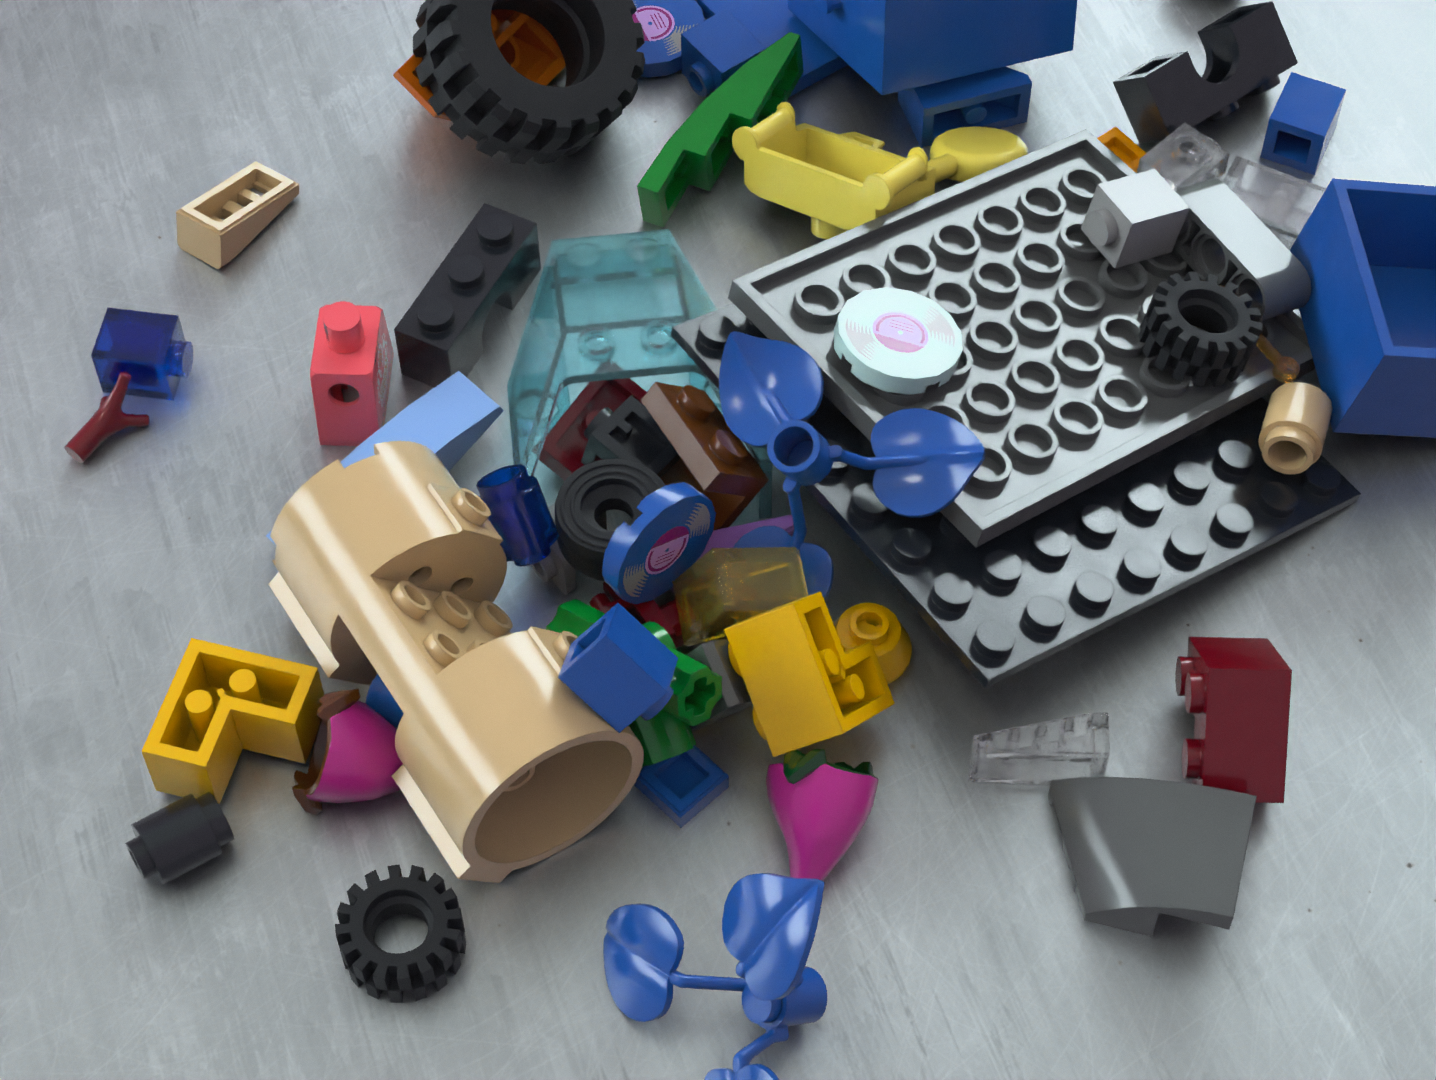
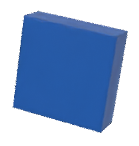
M694 745L693 749L676 757L644 766L635 782V787L682 828L729 787V775Z

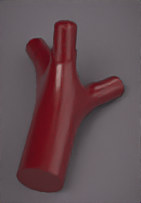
M120 372L109 396L101 398L100 406L95 414L65 445L64 448L67 453L76 461L84 463L105 439L128 427L149 425L150 419L147 414L134 415L126 414L122 411L121 406L132 378L128 372Z

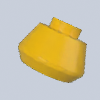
M876 603L856 604L844 611L833 623L844 651L872 642L887 684L898 679L907 669L912 653L910 637L896 615L885 606Z

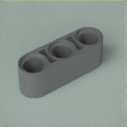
M1212 178L1174 190L1190 209L1173 248L1195 272H1198L1199 277L1203 281L1206 280L1208 274L1219 276L1217 285L1225 287L1228 281L1237 285L1238 288L1235 295L1239 297L1247 293L1253 299L1250 308H1259L1262 315L1259 322L1302 308L1307 304L1311 295V281L1303 264L1220 179Z

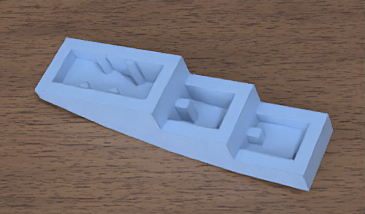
M458 371L408 405L363 441L340 463L346 468L353 463L375 455L374 444L411 441L431 449L449 472L504 410ZM270 531V532L266 535V537H267L268 539H270V540L274 543V541H273L272 538L270 537V535H271V531Z

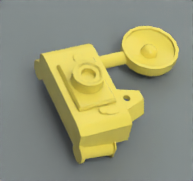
M781 102L777 106L775 113L752 128L743 126L736 129L732 136L733 149L736 155L744 161V184L750 192L760 198L810 216L811 232L813 235L826 240L935 194V183L944 179L963 182L1028 154L1026 144L1013 133L993 127L970 126L947 130L933 140L930 149L929 161L925 151L920 147L910 149L908 157L905 158L882 150L885 145L884 141L855 131L836 134L807 123L796 126L795 111L788 102Z

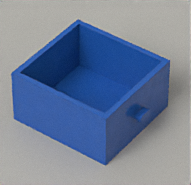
M788 0V9L881 95H886L1072 51L1077 0Z
M1332 178L1290 249L1292 254L1307 270L1311 281L1310 299L1304 307L1299 308L1321 390L1327 394L1332 403L1333 410L1330 419L1332 430L1336 433L1436 438V186Z

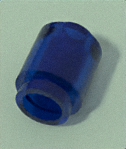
M521 464L505 466L483 476L477 482L476 487L480 494L479 497L487 504L491 511V515L488 518L503 539L500 545L505 552L507 562L514 561L516 566L522 567L545 559L551 553L550 546L557 541L559 536L537 478L529 476L526 467Z

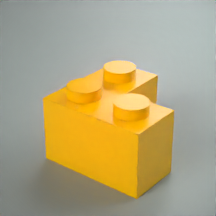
M821 591L754 615L724 629L729 641L728 655L735 672L744 680L753 704L752 715L754 725L759 735L767 741L773 757L844 734L895 704L872 642L844 651Z
M191 638L141 751L156 791L180 797L192 794L195 799L210 792L217 803L220 804L242 749L306 764L321 718L317 716V709L322 705L318 700L324 696L318 667Z

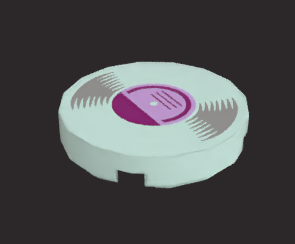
M885 287L859 293L847 300L838 315L834 328V349L840 360L842 355H844L845 359L852 364L850 371L862 382L885 392L913 395L924 393L928 385H934L938 382V387L950 380L963 350L962 334L952 316L933 300L908 290Z

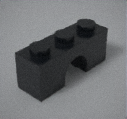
M1273 1L1238 7L1197 32L1206 53V68L1202 77L1197 73L1189 53L1186 51L1156 56L1113 81V85L1139 144L1163 141L1165 147L1178 145L1197 134L1195 125L1205 119L1207 121L1218 120L1236 111L1239 108L1237 100L1246 94H1249V96L1258 95L1280 84L1281 81L1278 75L1296 65L1298 61Z
M483 204L394 329L402 375L431 387H436L458 371L466 377L469 375L484 353L482 344L483 327L493 303L513 310L541 270L537 223L489 204Z

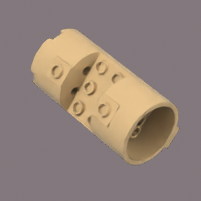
M411 441L374 444L375 455L353 463L346 468L342 466L338 459L307 480L288 500L279 513L270 535L276 544L275 559L272 562L278 573L268 585L328 678L370 686L375 676L379 675L404 713L395 735V749L403 764L392 775L394 781L458 879L500 883L512 870L535 864L553 856L574 844L604 821L618 807L634 786L643 765V747L629 726L618 733L558 678L570 645L578 638L576 635L568 631L558 633L530 626L525 631L510 632L513 627L511 619L499 606L493 603L500 592L506 576L507 559L500 545L503 539L488 519L491 511L487 504L474 492L466 488L460 489L438 456L428 447Z

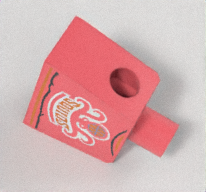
M340 301L331 305H324L319 309L310 367V380L320 445L359 446L385 425L394 352L383 309L377 306L354 305L350 302ZM348 385L358 391L359 397L354 401L344 402L342 389H348Z

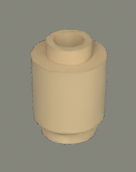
M1303 382L1286 383L1274 390L1270 397L1258 440L1262 457L1270 468L1283 474H1299L1306 471L1320 458L1333 410L1331 400L1325 392L1314 385Z

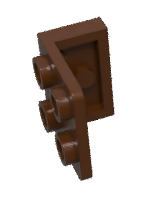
M655 382L643 396L641 402L681 457L661 477V480L665 486L682 482L692 485L713 503L716 512L713 530L730 527L769 481L768 477L742 441L727 426L724 416L706 391L692 385L682 387Z

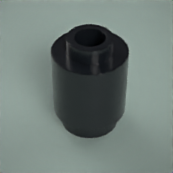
M207 792L196 799L192 794H189L131 824L136 838L125 844L143 879L155 874L161 884L164 885L221 855V846L233 841L234 835L216 799L210 792Z

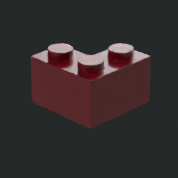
M1188 637L1187 657L1178 656L1175 672L1177 696H1185L1186 711L1195 717L1194 738H1184L1182 774L1184 779H1192V784L1257 796L1255 803H1284L1292 670L1268 638Z

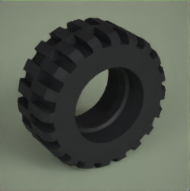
M426 0L420 6L416 18L417 26L420 29L413 35V53L415 57L423 58V61L415 69L420 85L422 87L429 86L433 93L428 102L438 116L443 112L454 123L449 129L461 140L468 135L477 141L476 150L491 157L498 151L504 152V160L510 163L525 164L533 157L534 162L545 164L555 162L562 155L569 157L581 150L622 114V110L632 102L638 90L636 80L643 75L645 63L644 53L638 52L637 49L645 41L641 23H634L632 15L637 11L632 0ZM507 9L523 13L535 19L549 31L563 54L566 66L565 87H550L535 83L518 73L506 61L492 33L491 10Z

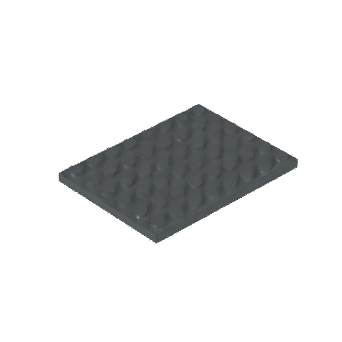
M1087 129L732 280L728 299L768 339L791 343L810 354L822 372L824 380L823 394L870 442L872 429L879 420L890 413L910 408L927 409L947 415L965 425L975 434L985 448V459L958 497L940 511L975 547L992 540L1264 397L1279 386L1290 383L1315 370L1302 319L1294 311L1260 322L1263 323L1262 332L1244 371L1240 372L1238 378L1232 382L1226 378L1223 385L1213 387L1210 379L1207 378L1203 387L1193 385V376L1185 374L1181 382L1172 378L1175 369L1170 366L1163 372L1154 366L1158 355L1147 358L1143 352L1145 343L1139 342L1140 326L1153 294L1162 280L1167 282L1171 275L1178 273L1184 280L1187 272L1195 271L1174 248L1171 253L1114 268L1084 234L1081 227L1097 185L1137 174ZM887 287L912 291L936 302L952 316L962 334L963 350L950 380L938 387L939 382L934 385H928L924 393L906 395L885 392L858 379L850 372L852 364L845 359L844 355H842L840 360L834 349V328L838 315L847 300L866 290ZM1194 326V327L1197 328V329H1200V330H1202V331L1208 332V331H1206V330H1204V329H1202V328H1199V327H1197V326Z

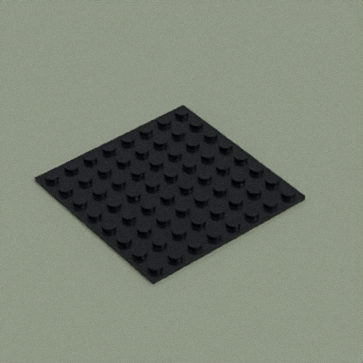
M734 304L675 325L671 331V337L718 389L721 359L730 332L736 331L768 339ZM823 394L817 411L813 416L804 420V422L809 423L820 433L830 446L839 445L843 450L864 457H875L868 438ZM1263 398L1246 405L978 547H975L940 511L930 516L909 518L898 515L886 508L874 493L873 478L876 470H863L842 462H833L829 474L822 481L805 486L984 688L1357 502L1361 495L1322 455L1306 471L1299 474H1283L1270 468L1262 457L1258 442L1269 404Z

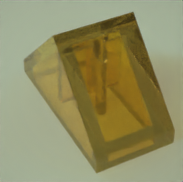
M796 547L712 548L672 582L683 642L688 647L725 637L724 629L808 596L800 552Z

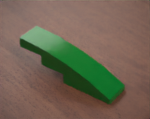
M789 32L746 62L703 100L666 142L637 185L643 221L664 228L689 185L711 191L734 151L732 146L734 131L743 126L752 128L775 113L777 106L781 102H787L804 72L801 36L799 34Z

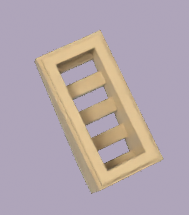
M257 161L253 162L176 211L178 246L216 269H220L233 260L299 194V184ZM254 188L262 192L264 195L260 196L252 192L251 190Z

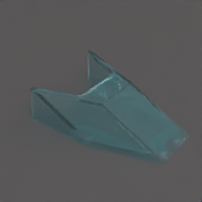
M669 229L557 239L551 242L507 384L515 487L522 543L530 542L528 518L532 517L530 500L532 480L546 435L570 406L568 385L688 372L690 385L704 391L710 385L720 401L719 389L671 337L673 326L717 309ZM714 402L716 407L723 415L721 403ZM555 406H557L558 410L556 414L553 416ZM746 444L750 454L769 479L756 495L759 519L772 518L773 464L768 457L767 447L756 448Z

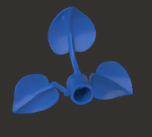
M736 331L730 332L724 347L719 373V394L723 416L727 426L741 441L756 448L767 447L771 463L786 476L782 487L788 494L794 525L792 536L780 527L762 526L744 534L735 543L730 552L725 572L726 590L733 610L735 624L754 615L820 591L824 601L827 599L834 577L833 560L830 554L821 546L804 543L807 528L800 488L802 485L808 486L822 481L829 474L833 462H842L863 470H876L873 478V489L878 500L886 508L898 515L909 518H921L943 510L958 497L985 459L983 444L965 425L947 415L927 409L910 408L890 413L875 424L871 433V445L875 457H864L843 450L839 445L830 446L820 433L809 423L804 422V420L813 416L819 408L824 387L821 369L810 354L799 346L785 341L759 338Z
M772 873L747 875L733 885L724 905L722 934L727 950L733 957L739 960L735 971L737 976L741 978L687 975L677 971L676 969L680 964L684 951V940L675 921L663 910L649 904H630L617 908L607 920V934L604 937L603 943L606 981L615 1004L629 1018L635 1021L648 1022L659 1019L667 1013L673 999V985L690 989L741 991L742 1007L745 1015L751 1022L766 1029V1032L735 1054L732 1063L733 1070L729 1068L712 1069L707 1073L704 1080H779L777 1075L768 1067L762 1064H750V1062L772 1044L787 1041L789 1038V1026L814 1023L823 1016L826 1010L827 989L824 980L815 969L805 966L818 925L825 882L813 878H793Z

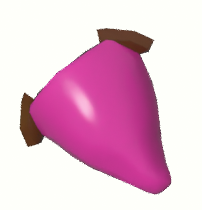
M359 688L329 692L318 700L322 704L317 709V716L321 718L312 749L308 772L306 774L296 770L294 773L295 786L292 787L295 798L305 812L314 815L319 814L323 811L322 802L349 803L369 801L400 790L392 777L403 764L395 749L397 729L377 711L364 702L359 701L361 698Z

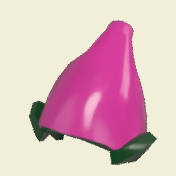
M813 749L806 754L798 750L791 751L784 755L783 763L768 765L766 776L767 795L774 817L785 837L790 877L813 878L823 881L855 841L871 812L879 779L873 775L871 762H862L855 768L845 762H835V764L827 762L825 749Z

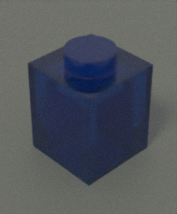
M107 308L91 357L103 392L111 393L120 372L124 371L128 372L132 377L126 395L174 401L181 377L187 378L191 372L193 345L190 341H185L181 322L177 315Z

